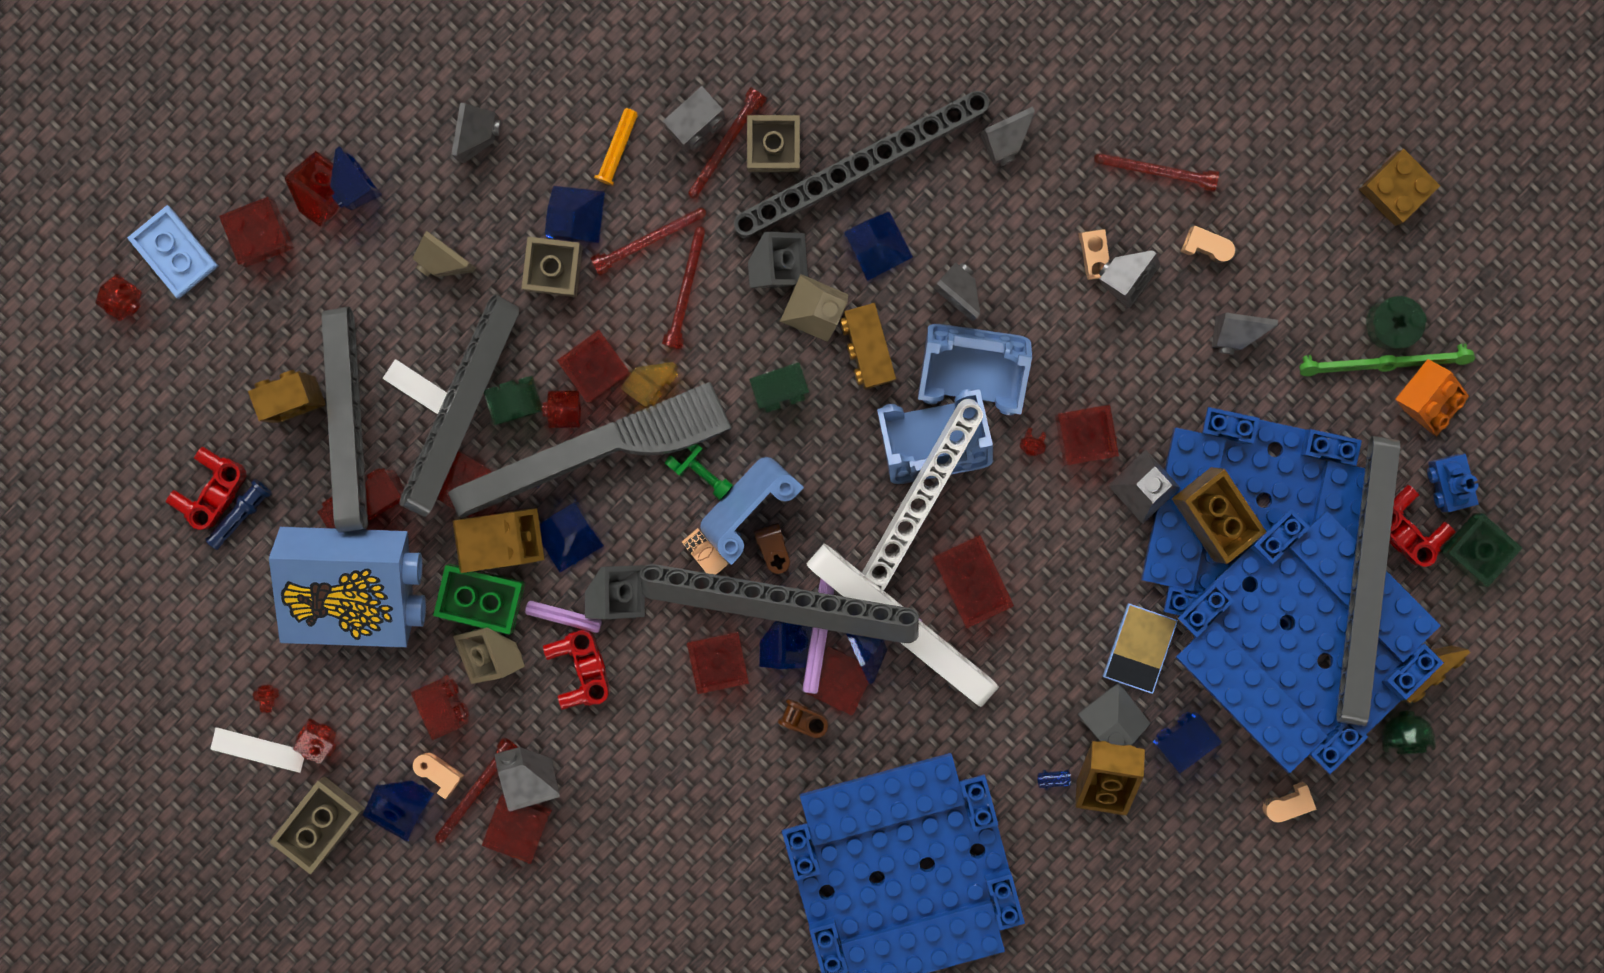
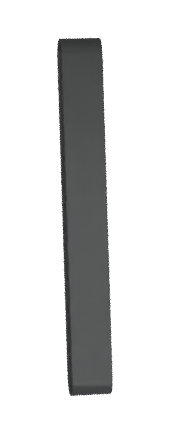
M496 294L490 298L400 498V506L423 517H426L431 512L519 313L518 306Z
M349 306L324 310L322 312L333 516L336 530L339 533L366 529L368 525L355 318Z

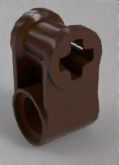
M775 523L755 530L754 534L768 569L776 574L786 572L790 565V559L779 524ZM775 555L786 560L782 564L783 569L778 570L776 566H771Z
M786 700L787 706L782 718L778 719V724L813 738H820L825 735L829 725L825 715L797 701ZM793 710H795L796 712L793 716V719L790 720ZM812 719L822 720L824 723L823 730L820 732L811 730L809 723Z

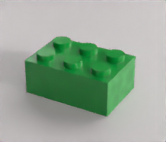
M447 564L444 568L433 616L480 628H489L493 631L510 635L515 629L526 582L483 571L460 573L458 565Z

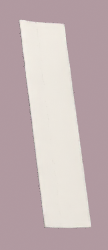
M396 359L383 377L384 380L438 414L447 392Z
M217 727L215 728L210 748L218 752L301 773L306 752L305 750Z

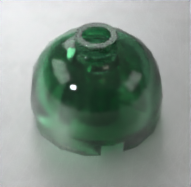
M1413 711L1399 712L1398 717L1390 719L1384 726L1382 750L1390 753L1389 748L1398 749L1397 754L1426 753L1427 747H1431L1432 750L1436 748L1435 734L1431 724L1424 718L1415 716Z

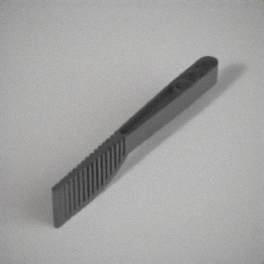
M708 382L673 398L664 400L661 403H657L654 406H650L647 409L638 411L635 414H631L628 417H623L621 420H616L614 423L611 422L458 486L448 494L458 517L463 518L614 452L620 451L636 455L668 454L699 444L731 430L732 427L711 382Z

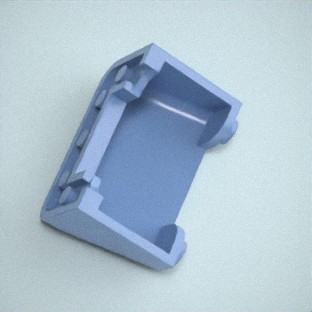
M944 324L929 325L918 400H923L928 404H937L938 401L944 399V395L958 396L959 392L966 389H972L973 391L980 389L982 400L995 402L996 408L1002 414H1022L1032 361L1031 341L1024 336Z
M972 389L963 390L955 397L953 404L906 413H904L902 407L896 404H888L877 409L890 481L892 483L905 484L914 482L957 405L964 399H972L977 402L982 410L983 418L951 475L982 469L992 464L993 443L980 389L974 391ZM973 407L965 409L963 417L967 419L972 418L976 413V409ZM960 430L953 431L950 435V440H960L963 432ZM947 453L940 454L937 457V462L940 464L948 462L950 455ZM928 476V477H926V479H931V478H936V477H935V476Z
M769 457L761 458L703 518L700 526L701 532L719 554L732 565L744 550V543L740 537L741 534L736 528L770 492L781 501H789L796 497L804 487L774 459Z

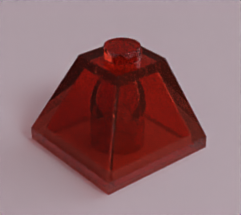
M317 151L313 152L285 176L286 184L299 212L320 227L335 215L358 182Z

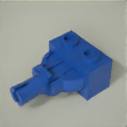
M1456 454L1428 462L1427 475L1429 481L1434 483L1436 491L1434 493V502L1441 512H1452L1479 504L1476 495L1479 485L1474 483V481L1478 480L1470 472L1466 454Z

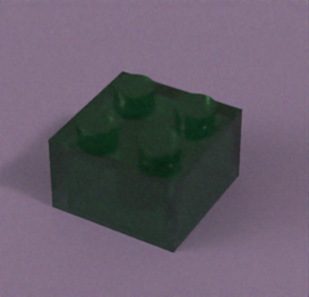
M799 362L749 379L759 410L765 409L766 413L781 409L780 404L786 401H790L791 405L805 401V395L809 394Z
M1473 513L1443 547L1440 553L1478 586L1489 587L1521 551L1522 547L1485 514Z

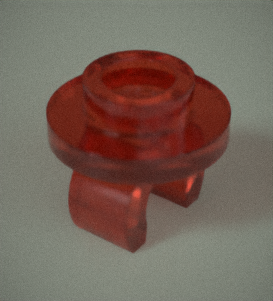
M1029 427L1024 438L1020 441V448L1027 455L1037 456L1045 452L1046 445L1044 440L1046 433L1042 432L1039 439L1034 438L1031 435L1032 428Z
M272 685L259 686L252 694L255 701H260L261 713L272 712V707L275 706L274 699L279 697V690L273 688Z

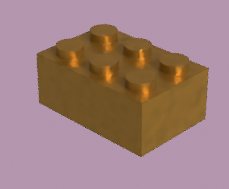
M875 303L844 311V318L840 319L843 335L849 334L851 343L847 344L850 359H856L858 368L854 369L857 384H863L865 390L895 381L894 369Z
M290 370L280 374L279 380L270 381L266 379L254 384L255 389L248 391L258 420L262 422L279 423L326 405L316 376L308 375L306 372L301 373L300 371Z
M1209 468L1172 498L1195 535L1215 562L1228 564L1266 533V530L1225 469Z
M1092 741L1077 779L1075 807L1127 816L1144 778L1145 749L1136 748L1132 745L1110 744L1106 741Z

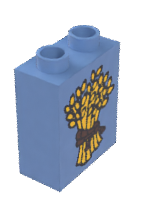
M279 528L269 556V565L280 643L407 647L412 626H424L426 616L425 595H413L412 585H420L422 555L421 553H409L408 531L355 530L339 533L336 529Z

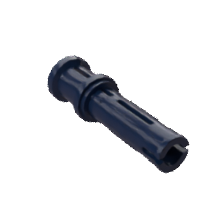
M254 479L251 482L252 486L243 496L239 495L236 501L237 504L206 537L205 540L211 547L218 550L249 514H255L258 505L266 497L272 495L269 488L262 482Z

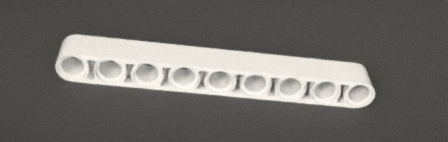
M964 399L957 405L862 571L866 577L883 591L983 418L981 408L972 399ZM969 407L975 408L976 413L972 418L967 419L963 417L965 409ZM955 430L963 432L962 438L958 441L950 440V435ZM942 453H947L950 455L949 461L944 464L938 463L937 457ZM935 476L937 481L932 486L924 485L926 477ZM918 498L924 500L922 507L918 509L911 507L913 500ZM903 521L911 523V527L906 531L898 529V525ZM894 543L899 546L898 550L894 553L885 551L889 544ZM877 566L886 568L885 572L881 575L872 573L873 569Z
M823 544L806 563L817 576L843 597L903 607L826 544ZM920 620L919 637L912 643H901L980 707L999 688L987 674Z

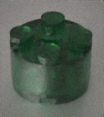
M1405 296L1387 298L1376 303L1369 310L1366 317L1367 334L1370 340L1382 349L1397 350L1415 344L1423 335L1427 316L1420 305L1411 298ZM1396 318L1398 320L1397 324L1399 325V327H1393L1395 325V322L1392 321V319Z
M533 375L519 379V384L516 381L514 382V380L499 384L500 390H498L497 386L485 389L483 394L494 426L543 411Z

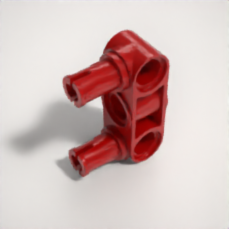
M201 447L194 459L212 470L213 477L203 488L198 500L193 502L176 490H173L166 499V503L184 514L186 521L197 530L210 529L217 524L234 500L236 493L246 478V470L241 464L235 463L229 458H220L205 447ZM231 467L237 472L234 481H230L227 478V471ZM201 511H205L208 515V521L205 525L201 524L198 520Z
M1407 485L1394 498L1389 543L1413 565L1431 566L1435 563L1441 551L1440 547L1456 531L1448 523L1443 522L1429 537H1424L1419 529L1403 516V511L1419 496L1414 488ZM1424 548L1427 556L1421 562L1417 557L1419 549Z
M581 629L569 633L565 636V639L543 645L547 660L567 654L573 655L576 672L582 684L579 687L580 689L558 695V701L562 710L581 704L585 706L601 704L607 699L610 694V686L602 655L598 649L595 636L591 631ZM578 635L588 637L589 646L587 648H580L576 644ZM593 685L603 687L604 696L601 698L594 697L591 694V687Z

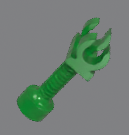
M698 444L688 447L692 454L683 464L679 463L671 455L664 462L679 476L688 467L693 469L703 480L713 486V495L719 500L734 486L727 479L718 480L716 476L714 477V474L712 475L707 468L696 460L697 456L703 451V448Z

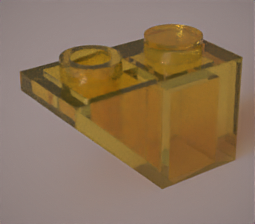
M673 362L636 367L620 389L646 408L650 404L654 406L663 395L660 390L665 383L670 385L677 377L678 372L675 370L678 366Z

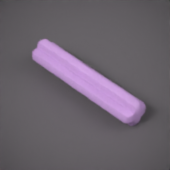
M528 601L525 609L527 615L594 633L599 632L602 623L601 619L585 618L583 614L534 601Z

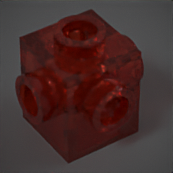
M115 274L100 286L95 304L118 321H122L126 316H133L140 308V303L138 302L142 292L120 275Z
M548 391L547 402L542 404L543 417L548 418L549 428H580L581 401L579 391Z
M309 718L296 736L292 750L300 753L306 760L321 764L325 756L331 757L337 746L334 743L336 732L330 726L324 723L320 724Z

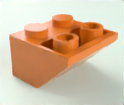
M1427 359L1395 400L1404 412L1437 437L1448 426L1454 414L1464 406L1469 395L1451 371Z

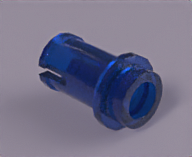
M1042 770V773H1037L1038 787L1044 788V790H1048L1050 787L1071 786L1069 770L1054 772Z

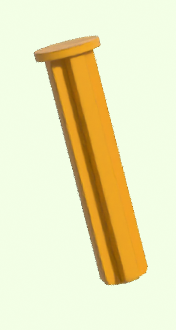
M629 108L624 109L600 172L594 176L596 180L607 185H614L612 179L637 119L636 111Z

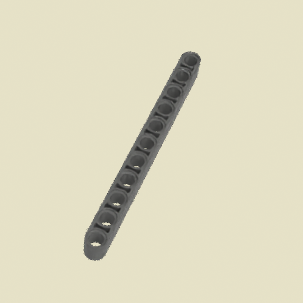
M982 91L971 92L736 216L734 220L736 233L742 238L753 237L980 118L985 114L989 106L988 96ZM972 99L981 100L983 109L979 111L973 110L970 107V101ZM949 111H956L960 115V121L952 123L947 119L946 114ZM926 123H933L937 127V133L928 135L925 133L923 126ZM903 135H910L914 139V145L905 147L901 144L900 138ZM880 147H887L891 150V157L882 159L878 156L877 150ZM857 159H864L868 162L869 167L865 171H858L854 167V162ZM834 171H841L845 174L846 179L842 183H835L831 179V174ZM811 183H818L822 186L823 190L819 195H812L808 192V186ZM787 196H797L800 201L799 204L793 208L788 207L785 204ZM766 207H772L777 212L776 216L771 220H767L762 216V211ZM743 219H749L753 222V228L748 232H743L739 229V223Z
M1371 436L1368 444L1337 705V722L1366 726L1369 720L1400 454V440Z
M656 564L646 565L640 571L642 592L649 599L900 643H912L919 637V615L911 608Z

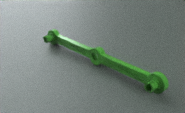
M1459 344L1457 346L1458 352L1401 357L1386 355L1375 359L1321 363L1312 361V356L1308 355L1307 357L1306 355L1302 358L1304 363L1299 366V370L1302 376L1378 369L1379 371L1387 372L1394 370L1396 367L1422 366L1427 359L1437 364L1456 363L1465 365L1473 362L1475 355L1473 350L1467 349L1466 344Z

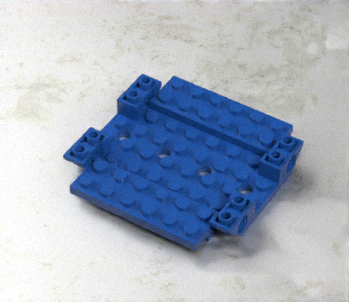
M1207 407L1202 433L1175 427L1172 433L1165 471L1181 488L1155 512L1141 577L1143 581L1169 586L1163 612L1181 615L1201 593L1245 552L1244 550L1228 564L1213 561L1173 502L1172 498L1209 468H1222L1226 470L1266 531L1290 509L1309 527L1324 512L1328 511L1357 541L1365 468L1357 467L1362 440L1259 420L1260 418L1210 407ZM1272 442L1278 443L1281 448L1280 454L1276 457L1270 456L1267 451L1269 444ZM1260 493H1266L1270 498L1268 506L1261 508L1256 501ZM1247 577L1243 580L1242 587L1247 592H1253L1256 588V582L1252 578ZM1287 615L1282 616L1280 619L1281 628L1287 631L1291 630L1293 627L1292 618Z
M1290 509L1177 618L1195 637L1175 658L1287 773H1291L1310 754L1328 774H1331L1368 738L1366 734L1401 700H1407L1444 663L1424 643L1441 625L1386 571L1369 720L1366 726L1337 722V705L1357 541L1328 511L1324 512L1309 527ZM1247 577L1252 578L1256 582V588L1253 592H1247L1242 587V582ZM1287 615L1292 618L1293 627L1291 630L1287 631L1281 628L1280 619L1282 616ZM1320 654H1327L1331 659V665L1327 669H1323L1318 665L1317 659Z
M951 753L800 794V799L807 823L782 830L795 881H797L809 923V931L821 973H847L848 971L849 973H929L1005 952L999 930L1025 924L998 829V821L986 776L984 774L959 781ZM982 844L984 851L981 855L974 856L970 853L972 845ZM925 857H930L934 860V865L930 869H923L920 867V861ZM880 871L884 874V879L880 883H873L869 879L871 873ZM824 885H830L834 888V892L831 896L824 897L819 893L820 888Z

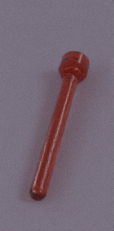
M750 87L745 94L746 99L744 103L746 104L688 192L690 198L695 199L698 197L746 123L747 115H751L754 109L757 110L766 102L767 97L754 88Z
M1101 153L1094 156V161L1097 164L1198 183L1199 187H1204V190L1215 192L1219 179V172L1213 170L1203 171L1201 174Z
M698 208L608 255L605 253L600 255L598 253L590 257L597 273L601 276L609 272L608 269L612 267L611 264L704 218L706 210Z
M698 226L695 229L671 330H668L667 334L663 336L662 345L682 350L684 339L682 338L683 333L680 332L705 235V229L702 226Z
M502 737L496 745L497 750L495 752L501 753L518 748V746L511 740ZM495 757L436 834V842L443 843L496 773Z

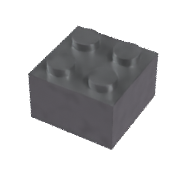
M701 86L665 118L663 124L667 132L688 152L690 149L695 151L704 143L703 137L711 131L713 134L719 130L724 124L722 120L725 116L721 106Z

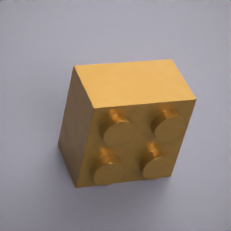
M1405 149L1396 152L1359 190L1396 226L1407 220L1440 185Z

